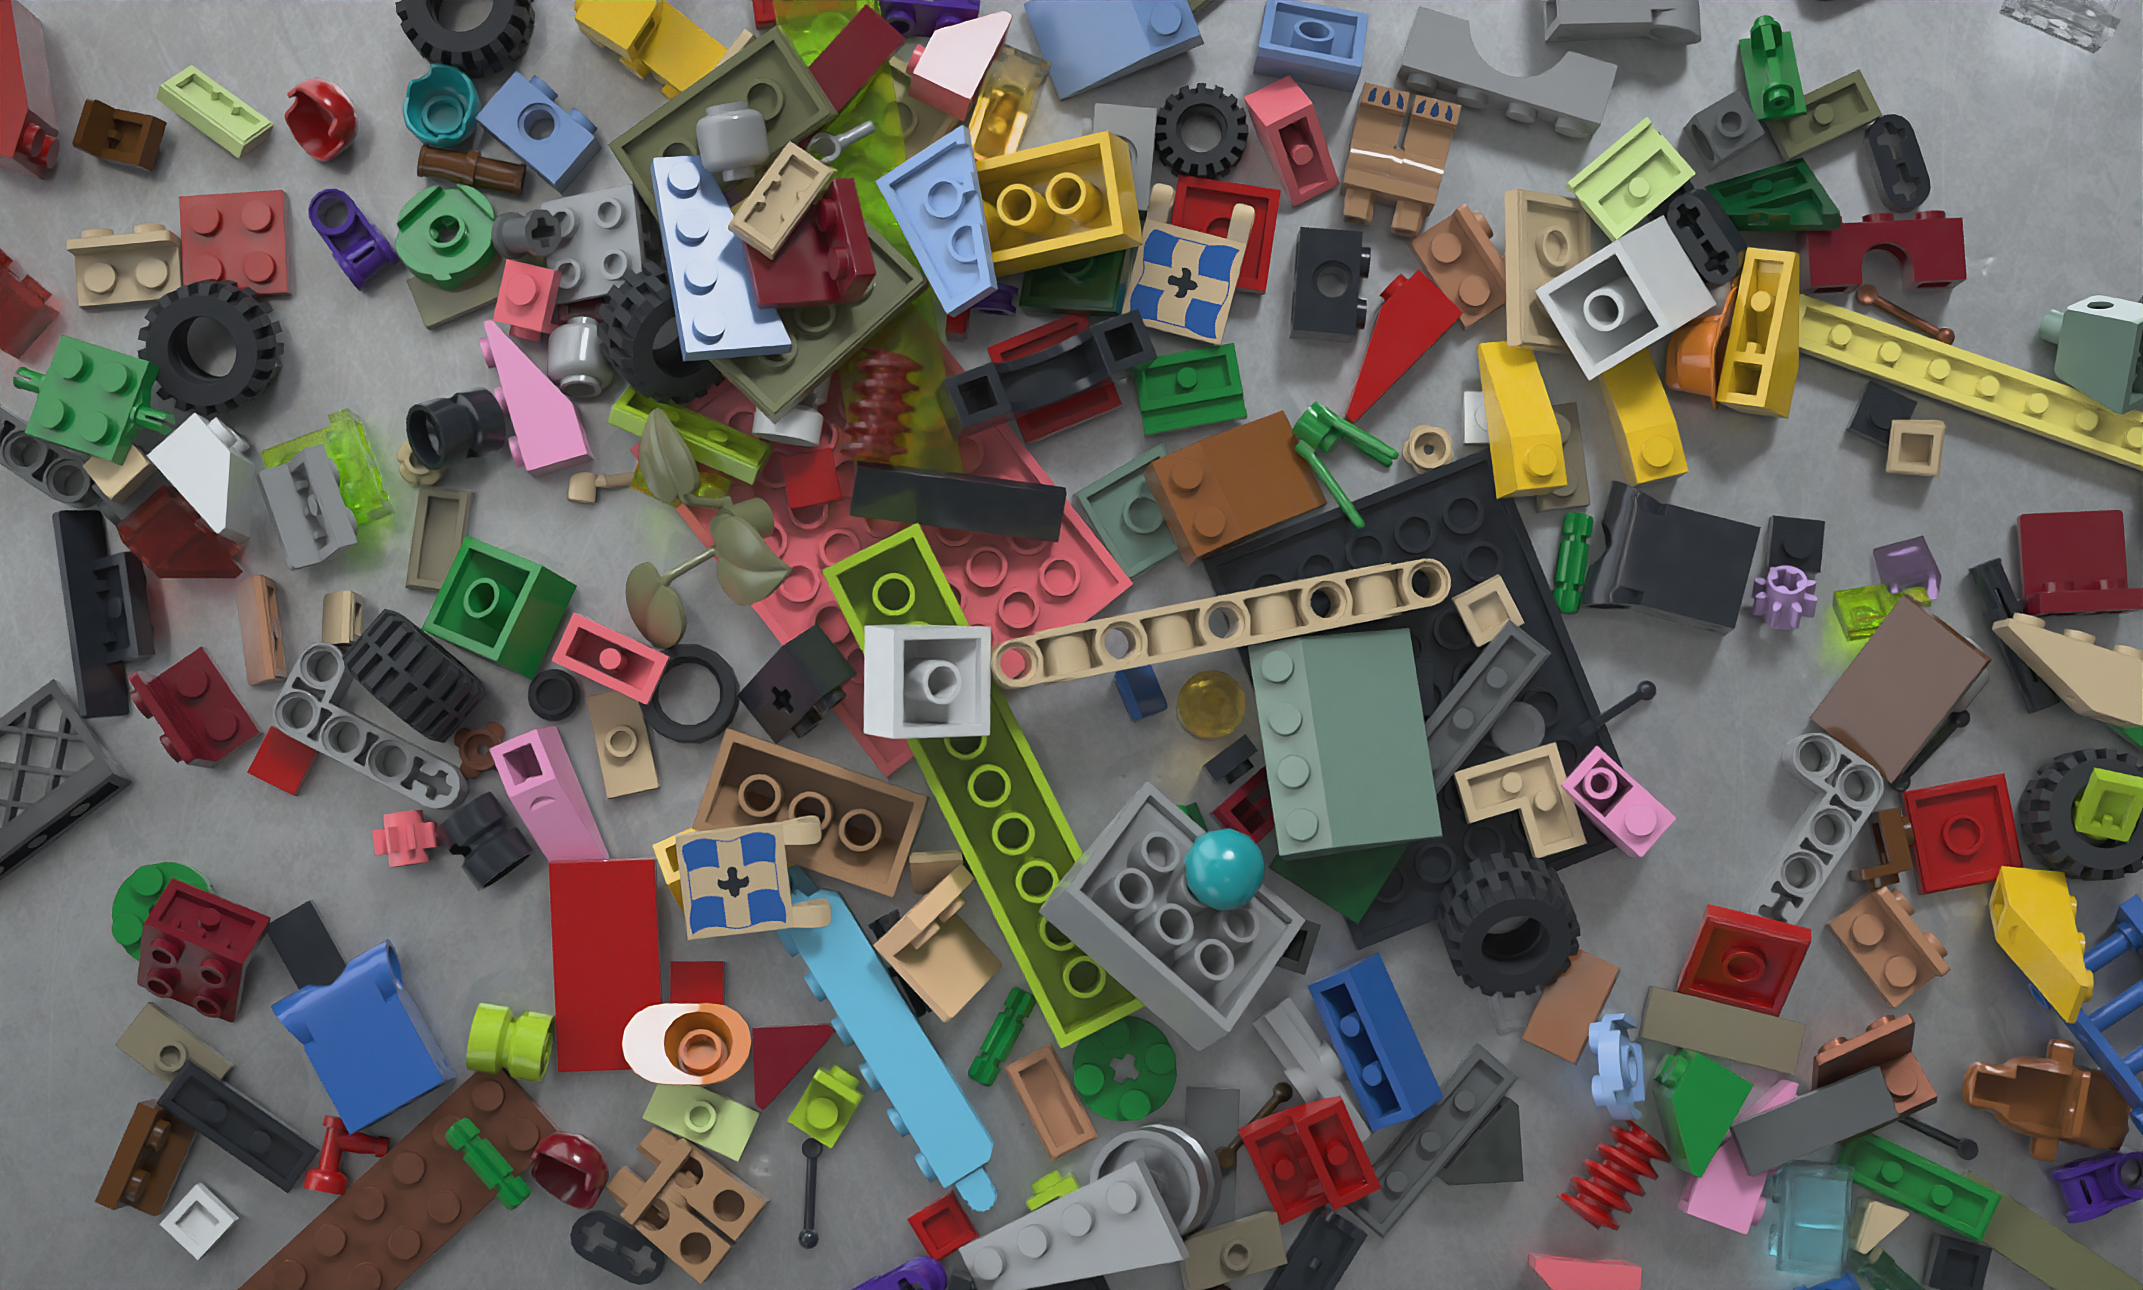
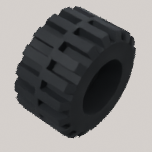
M401 0L395 2L396 13L402 20L400 25L405 35L423 58L425 57L430 64L440 63L458 67L463 73L469 72L473 79L484 77L483 69L491 67L495 74L504 70L505 68L501 61L508 56L515 62L521 55L518 45L520 42L528 45L532 36L528 25L535 24V11L531 6V3L534 2L533 0H494L491 12L483 23L471 30L460 32L445 29L439 24V10L443 0Z
M662 259L659 267L652 260L642 263V271L636 274L633 270H629L622 275L625 282L619 288L613 284L607 293L612 298L610 303L601 304L598 314L605 321L597 324V336L603 341L599 345L603 356L609 360L608 363L639 394L647 399L652 397L657 403L668 404L670 399L677 404L688 403L689 395L694 394L699 399L708 394L707 387L714 383L718 387L725 378L708 359L683 361L679 335L670 344L653 350V343L658 331L667 321L675 317V310L666 259Z
M205 279L166 293L158 299L160 303L158 306L149 309L144 317L149 321V324L140 328L138 340L146 341V348L138 351V358L160 367L155 379L161 386L156 392L164 401L174 398L177 400L174 408L183 412L196 409V414L208 416L214 412H218V414L230 412L254 400L257 395L267 390L271 385L269 382L270 378L276 376L281 367V364L276 363V359L284 354V343L276 341V334L282 332L279 321L271 323L267 314L272 312L273 309L267 301L259 304L255 300L258 293L251 288L239 289L237 288L238 282L227 279L216 282V279ZM199 317H209L220 322L228 329L234 339L236 358L231 371L225 376H215L203 371L195 364L189 354L187 346L188 332L192 323Z
M384 609L342 656L349 673L368 692L405 723L433 741L445 743L486 696L482 683L472 672L432 637L396 611Z
M2093 748L2064 753L2054 757L2055 761L2053 763L2044 764L2036 771L2040 777L2036 780H2029L2024 790L2031 794L2028 801H2021L2020 812L2028 813V823L2020 825L2023 835H2032L2034 842L2027 846L2033 855L2044 856L2045 859L2041 864L2049 870L2064 872L2066 878L2083 879V881L2116 880L2125 878L2124 874L2136 873L2143 869V808L2129 842L2109 838L2100 846H2092L2077 834L2071 820L2073 800L2076 794L2088 784L2094 767L2143 778V766L2138 767L2136 765L2138 758L2129 753L2117 754L2116 749Z
M1502 852L1490 854L1491 860L1481 863L1478 858L1469 863L1471 869L1468 872L1464 873L1459 870L1452 877L1454 886L1444 887L1440 895L1443 904L1437 906L1438 926L1452 967L1457 976H1462L1464 984L1471 989L1479 986L1481 993L1493 997L1497 991L1502 993L1503 998H1515L1516 992L1525 991L1526 996L1537 993L1535 987L1543 983L1549 987L1557 981L1555 974L1558 971L1565 973L1572 965L1569 956L1577 955L1580 946L1577 937L1581 936L1580 925L1565 886L1557 872L1552 867L1547 869L1544 861L1535 856L1529 862H1527L1524 853L1513 852L1510 858H1504ZM1516 916L1529 917L1523 925L1513 931L1502 934L1487 933L1495 924L1504 919Z

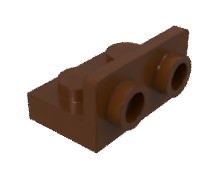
M157 1099L138 1102L95 1202L112 1210L131 1206L152 1216L162 1214L197 1131L156 1103Z

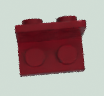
M854 178L833 179L822 199L810 207L772 260L742 240L755 302L759 309L858 303L877 274Z
M2121 510L2029 513L2017 517L2021 595L2026 609L2022 610L2023 614L2040 618L2128 614L2143 610V588H2128L2124 520Z
M199 647L158 676L136 671L128 676L129 681L135 688L130 693L132 701L147 719L154 716L165 733L159 739L167 753L177 763L183 760L187 765L212 769L264 734L206 647Z
M172 878L143 924L137 984L146 988L157 997L171 998L195 1008L204 1016L220 1018L233 1023L240 1010L246 967L268 932L271 917Z

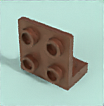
M1910 1013L1897 1019L1894 1015L1879 1018L1866 1028V1033L1853 1039L1847 1040L1846 1037L1833 1039L1820 1047L1818 1055L1813 1058L1811 1091L1869 1067L1879 1066L1899 1114V1117L1839 1141L1841 1146L1937 1103L1938 1096L1912 1052L1916 1022Z

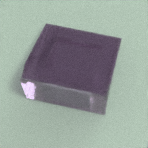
M1923 536L1873 549V556L1885 599L1890 609H1893L1905 594L1911 595L1918 602L1928 601L1939 596L1942 575Z

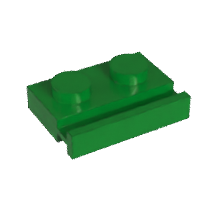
M1234 343L1158 356L1146 371L1133 376L1144 437L1245 420L1248 417Z

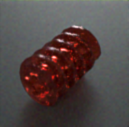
M861 348L863 353L873 359L858 361L856 370L869 380L854 382L852 391L865 400L850 403L847 410L861 421L847 423L843 431L857 442L842 444L839 452L864 461L893 464L891 457L908 454V449L897 443L895 437L912 434L913 429L899 421L900 415L916 413L917 409L903 400L904 394L918 393L921 388L908 380L907 376L911 373L924 372L925 366L899 353L873 348Z

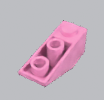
M492 320L484 321L488 337L481 338L480 345L488 368L496 367L502 386L494 388V393L503 411L504 418L511 416L516 436L508 438L517 468L525 466L526 471L535 478L593 461L594 458L580 411Z
M556 726L534 729L489 749L510 801L548 862L557 860L610 859Z
M1779 1079L1733 1123L1799 1097L1796 1095L1799 1084ZM1729 1129L1701 1179L1691 1174L1688 1175L1677 1209L1747 1235L1750 1225L1757 1226L1762 1218L1766 1205V1196L1761 1195L1766 1178L1768 1175L1774 1176L1779 1166L1756 1176H1749Z

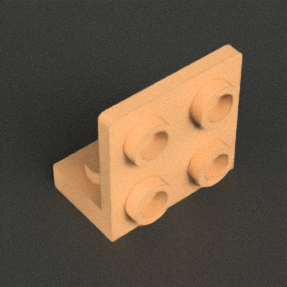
M959 864L934 886L873 945L943 1022L951 1020L1002 967L1001 961L955 913L966 903V900L960 893L975 880L962 864Z

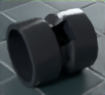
M475 387L457 392L450 398H436L415 404L409 409L406 417V432L409 445L420 464L428 470H438L461 463L464 459L479 458L498 452L503 448L506 440V423L499 402L493 394L484 387Z
M490 791L463 806L446 819L435 831L452 855H463L465 859L461 868L478 891L499 881L534 853V849L518 828H508L505 825L508 813Z

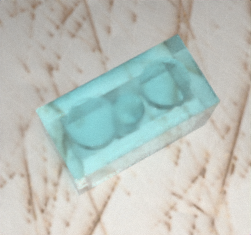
M1795 1159L1783 1164L1782 1171H1777L1774 1174L1772 1202L1780 1203L1779 1224H1771L1768 1254L1776 1256L1775 1271L1838 1279L1847 1272L1854 1166Z

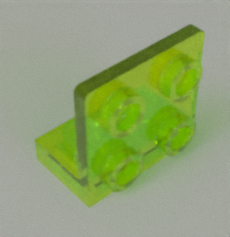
M349 408L329 414L330 426L270 447L261 453L265 467L271 468L287 464L303 448L323 444L327 457L331 458L338 468L340 475L339 491L345 507H348L353 512L357 527L395 513L362 420L359 415Z

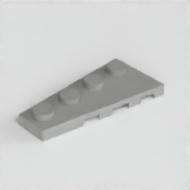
M1143 1158L959 1248L978 1290H1023L1175 1262L1190 1257Z

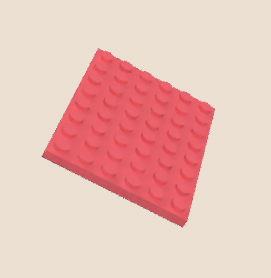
M912 303L832 373L827 403L818 406L817 409L824 417L818 447L783 444L753 436L752 428L756 406L725 376V380L718 387L714 384L707 389V395L699 399L696 398L685 406L689 410L773 446L769 462L753 485L695 461L699 475V486L692 494L697 497L716 499L730 496L733 504L758 497L769 505L774 517V531L770 537L763 540L779 559L792 568V571L773 594L760 602L751 604V606L782 645L818 624L857 672L842 688L847 696L833 708V711L887 779L912 760L914 755L905 738L891 739L864 734L865 657L822 570L914 524L850 516L849 508L857 460L1056 486L1007 423L955 442L953 441L934 393L943 379L965 372V370ZM640 442L630 449L638 462ZM831 447L843 500L791 511L780 458ZM680 498L676 502L671 503L707 549L715 545L710 531V521L716 516L718 509L686 506L681 502ZM1067 499L1065 501L1058 542L919 524L969 626L991 627V649L1002 642L1031 636L1035 632L1088 622L1133 586L1132 581ZM715 555L714 559L718 562L719 558ZM1007 650L1000 660L1001 669L1007 677L1015 679L1024 672L1025 661L1019 652Z

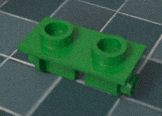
M1768 15L1760 16L1754 21V26L1750 30V38L1739 40L1752 111L1759 122L1807 115L1791 32H1782L1781 25L1774 21L1773 17Z

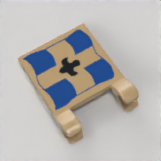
M1155 184L1152 189L1142 232L1143 245L1138 247L1122 314L1138 309L1145 327L1221 346L1245 251L1255 220L1254 208L1244 204H1236L1232 213L1227 239L1167 224L1175 198V191L1169 185Z
M813 815L782 822L675 834L688 940L786 928H819L828 926L831 923V909L828 899L817 898L792 904L785 845L818 843L821 840L819 818Z

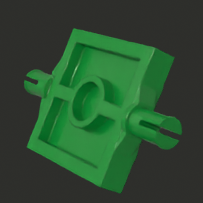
M62 335L46 374L29 370L26 367H20L15 373L32 381L13 377V384L17 389L38 394L35 407L25 430L26 434L121 466L124 464L132 441L141 431L142 427L159 432L162 435H168L172 432L173 428L156 422V420L175 425V417L172 413L150 408L151 390L158 374L159 366L143 359Z

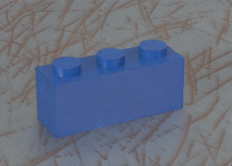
M1379 952L1337 968L1307 986L1372 1132L1414 1118L1444 1098Z

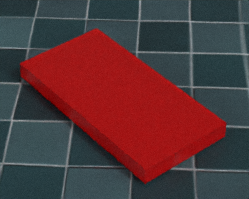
M656 857L550 861L548 865L558 1072L632 1070L625 1060L622 1048L625 1028L634 1015L649 1006L663 1004Z

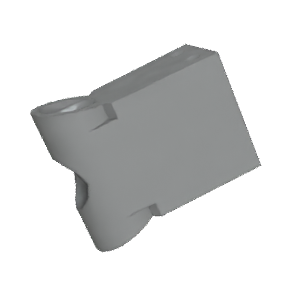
M1543 0L1545 42L1633 39L1643 36L1655 41L1675 45H1691L1701 42L1699 0Z

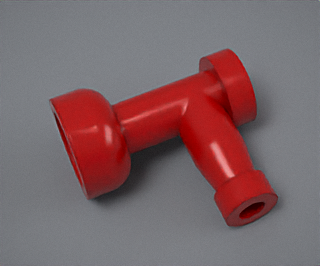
M324 1115L322 1126H326L327 1129L319 1166L307 1172L303 1188L345 1195L348 1184L347 1177L339 1172L343 1151L357 1154H375V1157L382 1158L388 1152L390 1138L383 1136L376 1138L361 1132L350 1135L341 1117Z

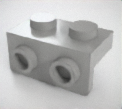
M323 444L303 448L287 464L262 469L257 473L256 479L289 570L295 571L336 560L358 543L356 539L357 522L355 516L344 505L339 491L340 475L335 462L327 457Z

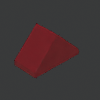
M1266 765L1209 813L1221 829L1229 828L1248 835L1256 845L1275 828Z
M832 1023L766 1025L752 1028L755 1104L762 1111L773 1102L837 1032Z

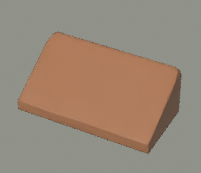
M261 574L253 575L237 583L235 588L247 682L250 686L286 682L288 677L275 581Z

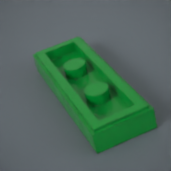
M1873 1133L1843 1145L1831 1171L1835 1175L1978 1243H1981L2002 1198V1194Z

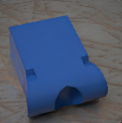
M389 939L351 959L332 985L307 984L271 1006L278 1020L304 1045V1050L350 1135L368 1129L457 1078L414 1000L406 991L402 967L396 950Z

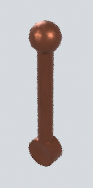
M1865 284L1857 290L1856 300L1860 305L1869 306L1873 304L1931 335L1937 341L1952 345L1955 335L1950 328H1938L1878 296V291L1873 285Z

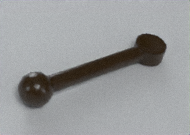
M1286 1082L1277 1083L1273 1088V1096L1248 1124L1269 1116L1280 1103L1289 1101L1293 1096L1291 1085ZM1239 1134L1227 1147L1221 1146L1214 1151L1220 1167L1230 1168L1236 1162V1152L1244 1144Z

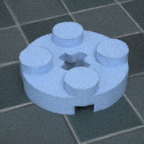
M1629 1013L1607 1014L1603 1016L1601 1022H1593L1589 1026L1590 1047L1593 1054H1598L1600 1075H1594L1592 1080L1594 1102L1597 1108L1607 1107L1609 1114L1615 1121L1640 1119L1642 1112L1634 1108V1102H1645L1646 1078L1641 1042L1630 1043L1627 1029L1637 1027Z

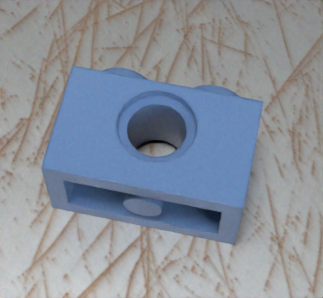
M515 71L475 118L486 132L562 195L602 149L595 136H593L597 127L577 109L573 108L567 114L553 101L558 97V94L539 77L534 75L528 81ZM540 119L555 121L554 131L549 137L543 140H536L530 137L531 127L536 121Z

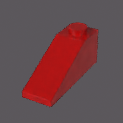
M1419 269L1409 279L1401 273L1379 295L1385 303L1376 316L1343 417L1344 420L1353 425L1463 314Z

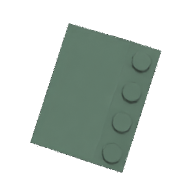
M1409 628L1297 637L1248 646L1279 855L1285 862L1443 837Z

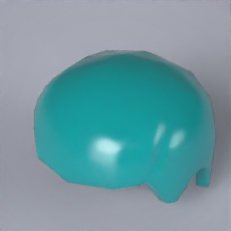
M440 63L431 64L429 71L418 79L410 80L402 108L407 129L423 144L440 147L455 146L467 139L475 131L478 124L475 117L482 110L478 90L472 80L458 67Z
M1229 828L1208 831L1196 837L1195 842L1183 859L1187 886L1201 903L1217 910H1231L1243 907L1253 899L1261 888L1264 879L1265 862L1260 848L1248 835Z

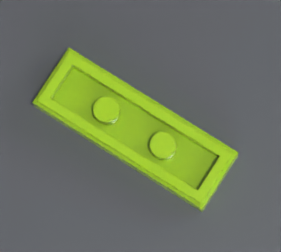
M631 385L611 409L608 419L609 424L641 437L650 413L660 407L687 444L695 461L751 485L754 484L769 462L773 450L771 444L671 401L668 404L657 403L652 397L647 399L639 394Z

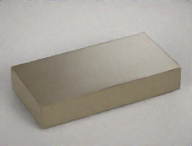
M420 485L405 588L439 593L466 535L469 536L475 493L472 491Z

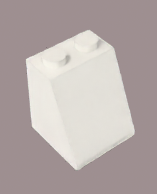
M1664 215L1617 239L1535 290L1589 381L1717 305L1679 240L1671 230Z

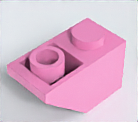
M1598 746L1587 755L1560 785L1589 821L1630 858H1642L1677 819Z

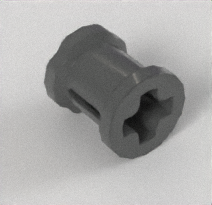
M532 210L526 216L517 212H506L499 215L494 221L491 237L496 251L506 259H519L528 252L534 256L544 257L556 251L557 245L561 241V227L557 218L552 216L548 210Z

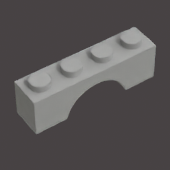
M1419 6L1412 23L1397 77L1407 80L1406 85L1409 88L1422 93L1434 94L1438 89L1455 94L1456 101L1473 108H1485L1486 104L1505 109V115L1513 120L1523 123H1534L1535 119L1555 124L1554 129L1563 135L1583 138L1585 134L1593 136L1602 123L1618 65L1568 51L1554 67L1541 74L1529 77L1506 75L1489 66L1478 54L1471 38L1468 20Z

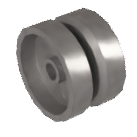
M1161 1121L1124 1132L1102 1147L1091 1166L1089 1184L1143 1158L1181 1237L1191 1233L1207 1222L1220 1200L1223 1178L1217 1155L1207 1140L1187 1125Z

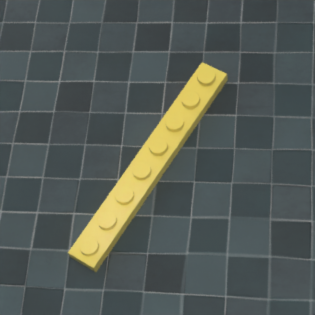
M1802 293L1799 294V352L2143 471L2142 411L2133 409L2120 415L2078 389Z

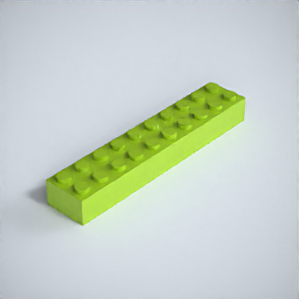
M918 523L822 570L864 657L865 625L969 626ZM990 681V735L905 739L1058 1045L1062 1049L1145 1007V1005L1038 912L1083 853L1001 688L995 686Z

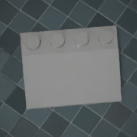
M1147 780L1066 873L1038 912L1194 1049L1200 1052L1229 1034L1306 920L1263 882L1253 899L1239 909L1217 910L1201 903L1187 886L1183 859L1195 842V838L1206 832Z

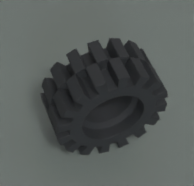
M1197 83L1196 88L1189 89L1187 85L1180 88L1179 94L1175 96L1171 94L1166 99L1164 107L1160 108L1155 127V149L1159 151L1160 161L1164 167L1168 165L1172 169L1171 174L1177 178L1178 175L1212 180L1221 175L1223 178L1230 173L1233 166H1237L1245 151L1249 133L1248 124L1246 125L1247 115L1243 107L1241 109L1238 107V99L1232 93L1229 97L1223 94L1224 88L1215 85L1213 90L1206 88V83ZM1196 115H1205L1217 122L1221 130V140L1215 148L1207 152H1196L1185 145L1181 137V128L1189 118Z

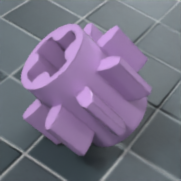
M1770 567L1767 580L1762 578L1754 579L1751 595L1754 599L1753 615H1761L1763 621L1771 628L1779 630L1798 629L1801 615L1813 618L1815 615L1818 599L1814 596L1815 580H1807L1806 575L1796 567Z

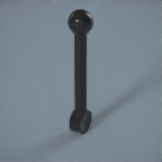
M1648 680L1641 681L1634 693L1592 720L1577 727L1576 730L1579 736L1583 738L1597 731L1600 726L1641 700H1652L1657 691L1654 683Z
M1966 709L1961 712H1951L1950 721L1916 756L1897 782L1892 784L1888 782L1889 787L1895 792L1906 791L1911 785V776L1957 728H1963L1969 724V712Z
M1910 1115L1898 1120V1122L1954 1148L1957 1155L1964 1160H1972L1978 1155L1977 1143L1969 1138L1959 1140Z
M808 1138L802 1144V1153L807 1157L804 1230L798 1236V1242L804 1249L816 1247L819 1241L818 1233L814 1230L817 1157L823 1153V1144L815 1138Z

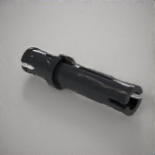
M2000 557L1968 569L1969 573L1973 576L1987 612L1983 613L1986 624H1994L1996 621L2007 618L2013 619L2014 613L2022 614V610L2026 609L2022 598L2016 599L2001 564L2002 560ZM1998 636L2009 667L2027 705L2028 714L2041 711L2061 702L2056 693Z

